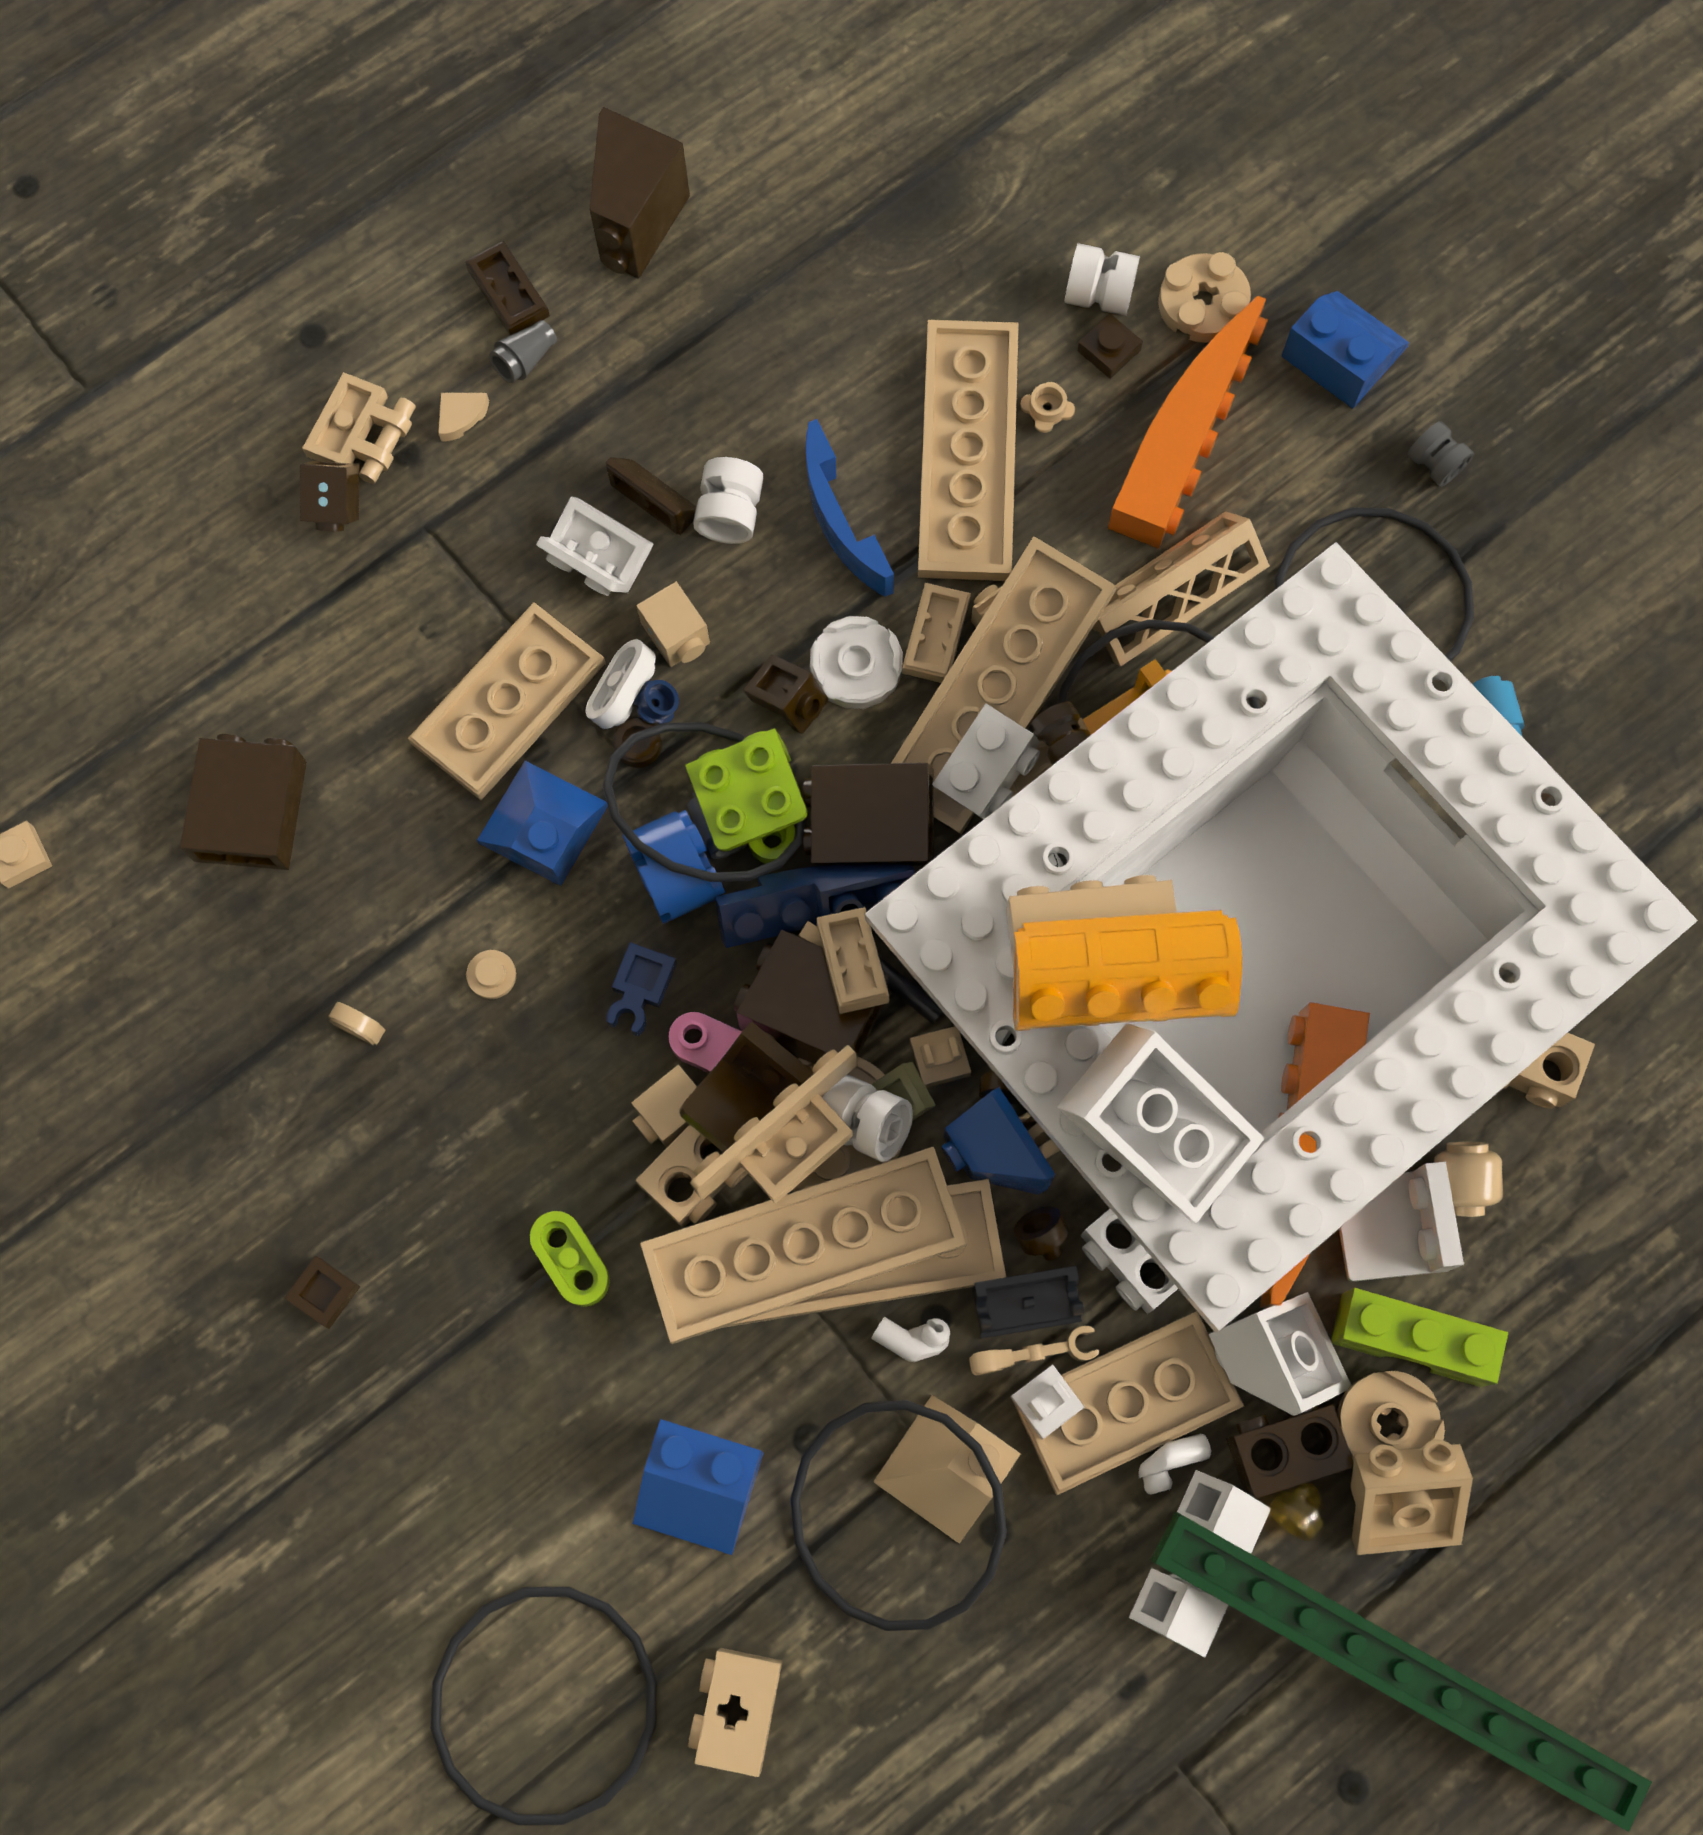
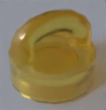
M1304 1483L1299 1485L1293 1494L1282 1490L1269 1505V1508H1271L1270 1514L1275 1521L1287 1532L1304 1541L1313 1540L1323 1526V1521L1317 1514L1321 1501L1318 1488L1313 1483Z

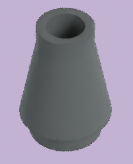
M539 320L534 325L495 342L494 350L489 354L490 362L495 371L505 381L513 383L517 379L525 380L548 349L557 342L556 334L548 323Z

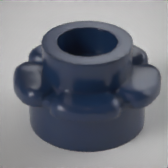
M664 680L647 681L635 698L634 704L637 705V713L642 720L649 724L657 722L660 725L662 723H669L674 718V712L679 705V697L677 691L670 683ZM653 700L658 707H654L651 701Z

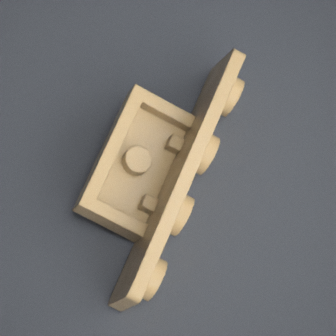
M847 1045L839 1053L835 1050L826 1053L813 1066L812 1071L814 1074L800 1087L794 1083L784 1089L773 1102L775 1108L762 1120L755 1117L746 1122L734 1135L736 1142L720 1155L718 1152H714L701 1161L694 1170L696 1177L690 1182L695 1193L702 1200L705 1199L742 1166L776 1204L853 1137V1131L825 1102L822 1096L857 1066L855 1051Z

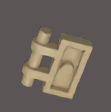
M343 372L302 449L308 458L316 461L353 463L355 458L363 460L365 463L359 473V477L367 483L375 484L381 472L388 471L394 459L391 453L399 438L407 435L412 425L409 419L416 406L410 400L400 397L393 410L384 407L388 396L383 387ZM373 424L383 427L375 444L365 441Z

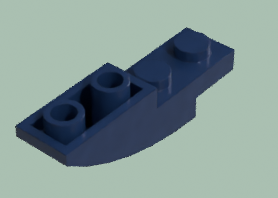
M891 863L834 864L787 870L760 876L757 878L758 887L715 897L721 940L725 947L729 948L778 936L781 930L788 933L802 930L807 921L817 926V917L863 907L866 908L867 912L915 874L912 865Z

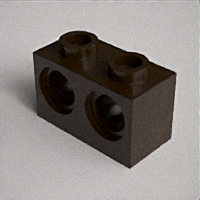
M1333 1405L1319 1409L1317 1406H1314L1295 1416L1287 1413L1288 1419L1272 1424L1268 1423L1266 1415L1237 1423L1236 1426L1239 1434L1226 1438L1244 1492L1257 1499L1353 1468L1354 1462ZM1308 1424L1317 1427L1324 1438L1323 1447L1316 1455L1307 1452L1301 1443V1432ZM1258 1440L1268 1442L1275 1452L1274 1464L1266 1471L1259 1469L1251 1458L1252 1447Z

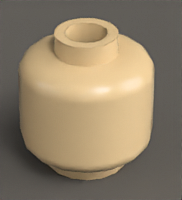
M1471 1141L1447 1143V1150L1435 1156L1434 1163L1446 1162L1456 1216H1484L1485 1206H1492L1501 1201L1503 1196L1502 1160L1497 1153L1488 1150V1143Z

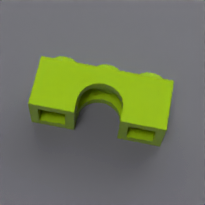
M1353 1288L1341 1295L1331 1343L1379 1358L1395 1357L1430 1367V1373L1478 1387L1498 1384L1508 1332Z

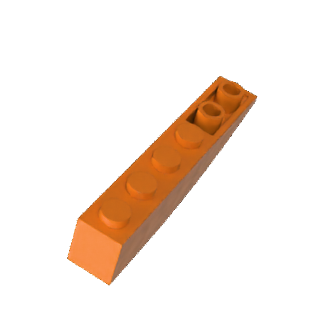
M1257 296L1229 321L1193 360L1168 394L1147 430L1112 508L1108 529L1158 549L1166 533L1172 536L1175 535L1185 511L1178 507L1183 494L1191 497L1202 472L1195 468L1200 456L1209 458L1219 433L1212 430L1216 418L1225 421L1235 394L1228 392L1233 380L1239 383L1242 382L1252 358L1245 354L1249 343L1258 346L1267 325L1268 319L1261 317L1266 298Z
M1310 1002L1299 1012V1016H1292L1288 1030V1044L1295 1045L1293 1064H1286L1281 1082V1092L1288 1094L1287 1110L1366 1045L1370 1013ZM1309 1135L1300 1136L1299 1145L1301 1149L1308 1153L1315 1152L1317 1145L1314 1138ZM1309 1255L1261 1295L1260 1308L1267 1309L1272 1306L1282 1305Z

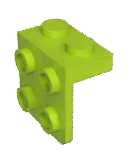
M775 728L751 734L744 738L742 742L725 749L707 752L700 756L698 760L685 765L714 844L720 851L727 852L797 824L807 816L805 803L789 764V761H791L789 753Z

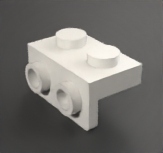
M571 497L550 538L540 536L536 545L549 553L546 557L548 562L567 572H571L573 568L587 576L584 581L587 586L609 596L611 591L629 592L654 544L581 499Z
M985 703L932 785L974 812L980 818L985 819L1012 798L1013 792L1009 789L1019 774L1027 775L1037 762L1040 751L1036 748L1040 741L1032 732Z

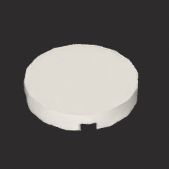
M848 616L831 622L823 629V633L818 637L817 641L815 640L811 648L810 672L827 695L828 701L844 708L865 709L882 703L895 691L902 677L903 651L896 635L889 628L887 630L884 626L879 625L878 621L869 617Z

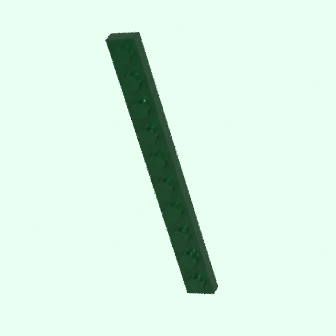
M1175 1511L1151 1558L1152 1562L1622 1829L1630 1831L1652 1781Z

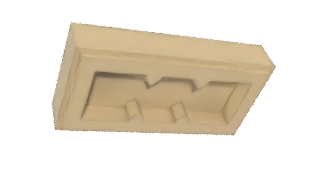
M925 583L904 659L902 674L942 683L954 663L971 593Z
M865 907L817 917V927L840 1014L889 1003V994L871 927L865 920Z

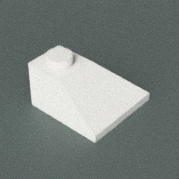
M1308 1292L1284 1301L1281 1306H1272L1230 1324L1217 1333L1212 1332L1209 1334L1215 1347L1216 1358L1225 1369L1230 1383L1293 1416L1347 1391L1351 1386Z

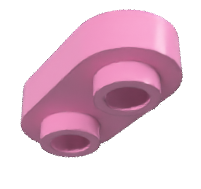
M689 1012L679 1016L671 1025L669 1043L674 1054L681 1061L710 1073L742 1031L705 1014ZM690 1029H699L703 1034L699 1042L691 1044L684 1040L686 1032Z

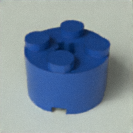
M686 810L679 813L677 811L671 812L633 830L643 843L673 862L717 873L714 867H711L704 853L707 851L696 825L692 824ZM622 835L646 890L653 899V905L663 924L713 902L715 897L725 893L721 882H708L668 870L635 849L626 836Z

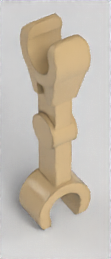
M1080 1326L1069 1333L1065 1342L1044 1346L1042 1344L1022 1347L1023 1350L1013 1352L1011 1349H994L974 1353L969 1358L971 1372L975 1376L989 1374L1013 1366L1016 1362H1036L1044 1360L1047 1356L1068 1353L1076 1361H1089L1099 1354V1350L1082 1353L1076 1348L1075 1340L1078 1335L1092 1334L1095 1330L1090 1326Z

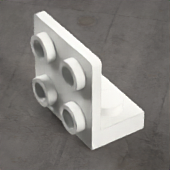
M1446 1162L1427 1163L1413 1172H1404L1339 1228L1346 1276L1351 1282L1448 1272L1464 1265Z

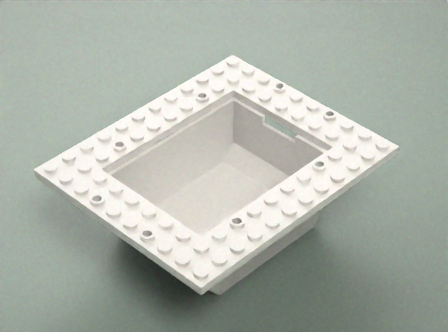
M1337 542L865 913V920L1215 1333L1225 1327L1698 921ZM1432 680L1443 681L1447 686V691L1435 689ZM1256 697L1262 701L1263 707L1254 709L1248 705L1246 699ZM1395 758L1467 835L1460 839L1391 765ZM1541 793L1552 795L1556 805H1546L1541 799ZM1053 853H1061L1066 857L1068 863L1062 867H1056L1050 863L1048 857ZM1153 875L1156 876L1157 881L1172 880L1177 912L1222 910L1223 915H1227L1228 918L1236 917L1240 931L1243 960L1240 1003L1236 1016L1170 1019L1157 1022H1126L1155 1031L1265 1138L1196 1224L1182 1215L1123 1165L1116 1172L1106 1170L1102 1165V1157L1108 1153L1093 1142L1057 1108L1126 1023L1037 1028L1024 1031L1015 1030L1013 1023V963L1006 908L1009 896H1017V891L1032 886H1046L1049 888V892L1071 890L1070 887L1075 883L1090 880L1101 881L1103 887L1124 885L1126 879L1134 876ZM1504 968L1514 974V983L1503 981L1499 975V969ZM1310 1002L1370 1013L1366 1045L1287 1110L1288 1094L1281 1092V1082L1286 1064H1293L1295 1045L1288 1044V1030L1292 1016H1299V1012ZM1001 1030H1008L1015 1036V1042L1010 1046H1002L995 1039L996 1033ZM1301 1135H1309L1314 1138L1317 1145L1315 1152L1308 1153L1301 1149L1299 1145Z

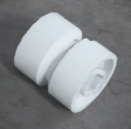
M1078 243L1071 266L1064 303L1089 308L1096 302L1099 303L1101 310L1104 312L1126 316L1140 256L1115 251L1110 257H1106L1102 248Z
M716 457L708 460L704 466L700 487L703 496L697 502L693 522L694 529L702 536L717 542L738 544L749 541L753 537L757 510L754 506L760 500L763 472L752 463L738 458Z
M846 1075L824 1094L823 1099L853 1131V1137L844 1144L845 1146L853 1145L858 1152L880 1162L889 1161L902 1148L909 1134L913 1117L912 1105L908 1100L885 1090L876 1091V1088L871 1084L851 1075Z

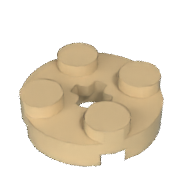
M1218 252L1214 255L1195 254L1187 256L1167 268L1159 294V310L1164 322L1174 332L1178 328L1183 333L1190 335L1189 340L1210 343L1220 330L1249 304L1251 291L1245 274L1236 266L1234 258L1229 254ZM1199 291L1211 293L1213 295L1211 305H1205L1202 299L1195 300L1194 296Z
M1386 1371L1368 1374L1354 1382L1345 1391L1338 1405L1337 1417L1353 1462L1355 1454L1369 1453L1374 1447L1379 1445H1389L1397 1450L1421 1448L1431 1440L1444 1439V1421L1440 1418V1411L1436 1405L1437 1400L1428 1386L1407 1373ZM1391 1410H1394L1399 1414L1397 1423L1403 1427L1402 1433L1400 1435L1391 1433L1386 1438L1380 1433L1381 1425L1377 1423V1418L1379 1414L1388 1415Z

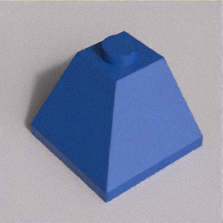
M524 761L477 839V842L561 886L608 805L606 801Z
M999 1087L987 1094L944 1130L943 1137L947 1142L941 1146L944 1155L956 1172L963 1168L970 1179H989L990 1184L1040 1195L1049 1188L1055 1176L1049 1163Z

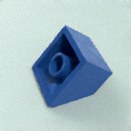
M1339 291L1320 296L1292 326L1281 357L1353 409L1406 350L1409 342Z
M660 1419L644 1468L633 1524L733 1555L764 1452Z

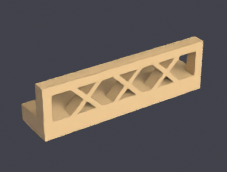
M1225 511L1117 583V590L1092 629L1100 632L1103 637L1109 631L1117 629L1129 620L1138 622L1148 619L1155 620L1153 617L1158 601L1167 594L1177 596L1172 614L1163 621L1186 623L1268 568L1269 563L1251 520ZM1244 543L1251 562L1237 571L1229 570L1228 566L1233 550ZM1205 569L1214 571L1208 591L1200 596L1190 594L1197 574ZM1149 628L1136 632L1134 640L1123 648L1118 638H1114L1106 647L1114 664L1122 666L1173 631Z

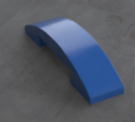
M812 420L808 422L806 434V463L810 498L819 525L837 556L857 578L882 596L893 594L894 573L875 535L857 542L828 483L837 478L836 456L818 420Z

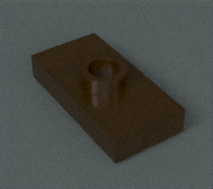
M504 241L465 261L468 272L509 335L526 329L539 320L550 317L548 307Z

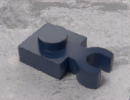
M631 942L629 943L612 985L613 991L622 994L623 998L610 1007L607 1013L609 1026L615 1028L622 1014L632 1013L635 1015V1022L632 1025L631 1031L635 1036L642 1034L646 1027L644 1007L647 1003L660 1008L677 965L676 958Z

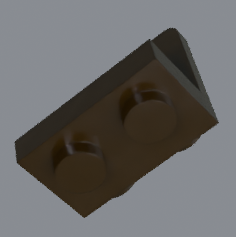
M751 1021L718 1064L684 1101L679 1109V1113L687 1123L721 1151L725 1152L736 1142L734 1135L746 1122L755 1117L762 1120L775 1108L773 1102L784 1089L794 1083L800 1087L814 1072L812 1068L803 1064L781 1046L773 1036L764 1032Z

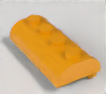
M1222 910L1022 923V928H1018L1017 932H1014L1013 1023L1015 1030L1024 1031L1037 1028L1081 1025L1097 1026L1099 1024L1157 1022L1170 1019L1236 1016L1240 1003L1243 965L1240 931L1236 917L1228 918L1227 915H1223Z

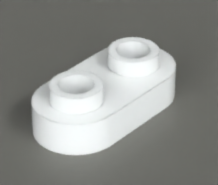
M638 639L624 644L612 658L586 705V716L603 729L623 724L629 718L633 709L632 704L642 686L651 679L655 672V653Z

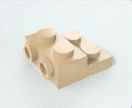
M1431 1440L1421 1448L1397 1450L1389 1445H1379L1374 1447L1369 1453L1354 1455L1351 1491L1356 1508L1352 1540L1357 1555L1462 1544L1473 1478L1460 1444L1451 1445L1443 1440Z

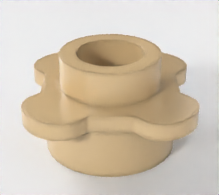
M1047 382L1037 386L1031 395L1023 396L1020 405L1022 411L1029 413L1034 419L1036 430L1042 433L1050 432L1053 429V425L1061 420H1070L1075 412V406L1067 401L1065 391L1054 382ZM1051 405L1052 409L1045 410L1043 406Z

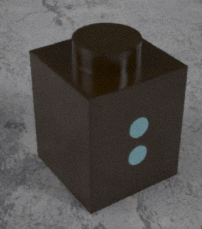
M310 461L300 464V521L316 522V530L344 531V524L359 520V464Z

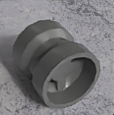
M1442 421L1435 423L1426 430L1407 453L1417 465H1425L1430 470V478L1439 487H1443L1454 479L1474 456V452L1465 443H1457L1451 438V430Z

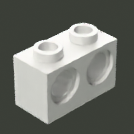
M1109 1209L1082 1233L1081 1237L1086 1242L1082 1249L1099 1270L1103 1271L1108 1267L1120 1281L1116 1289L1132 1309L1136 1311L1142 1307L1149 1314L1178 1288L1166 1274L1165 1284L1162 1288L1152 1289L1142 1282L1140 1277L1142 1264L1149 1262L1157 1263L1132 1234V1242L1128 1248L1118 1249L1108 1242L1106 1238L1107 1226L1111 1224L1124 1225L1114 1212Z

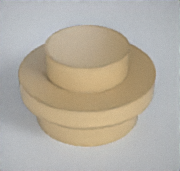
M486 950L477 954L470 961L466 972L467 982L478 996L486 999H497L506 995L514 986L516 968L513 961L505 953L497 950Z

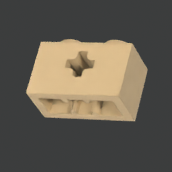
M724 1648L717 1650L715 1660L706 1658L699 1692L709 1693L704 1716L694 1715L688 1748L697 1749L695 1764L755 1777L760 1776L782 1660ZM733 1695L740 1696V1707L748 1710V1716H741L736 1725L727 1724L728 1713L720 1711V1704H728Z

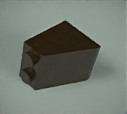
M603 107L598 118L589 209L600 261L615 273L623 274L625 272L639 279L690 197L684 147L682 142Z

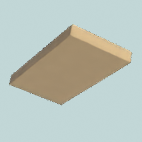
M533 602L408 737V740L426 757L478 799L482 800L606 664L605 659Z
M1197 1311L1062 1374L1063 1379L1085 1408L1044 1439L1039 1437L1014 1403L1056 1495L1244 1407L1234 1385L1230 1383L1225 1369L1216 1358L1215 1347Z

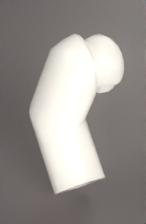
M884 1317L871 1339L909 1362H917L940 1354L948 1346L950 1328L943 1320L933 1318L928 1320L927 1324L905 1330Z
M1197 1434L1164 1444L1140 1465L1139 1478L1143 1477L1145 1491L1151 1495L1170 1490L1173 1483L1168 1470L1208 1460L1211 1456L1208 1439L1203 1434Z

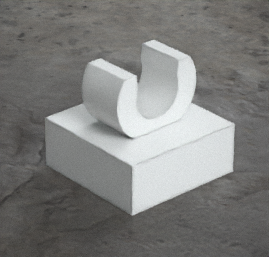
M1051 1365L1011 1396V1399L1041 1439L1047 1437L1085 1408L1054 1365Z

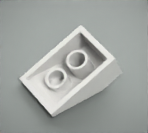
M1128 1023L1123 1026L1057 1106L1093 1142L1195 1224L1265 1139L1155 1031Z

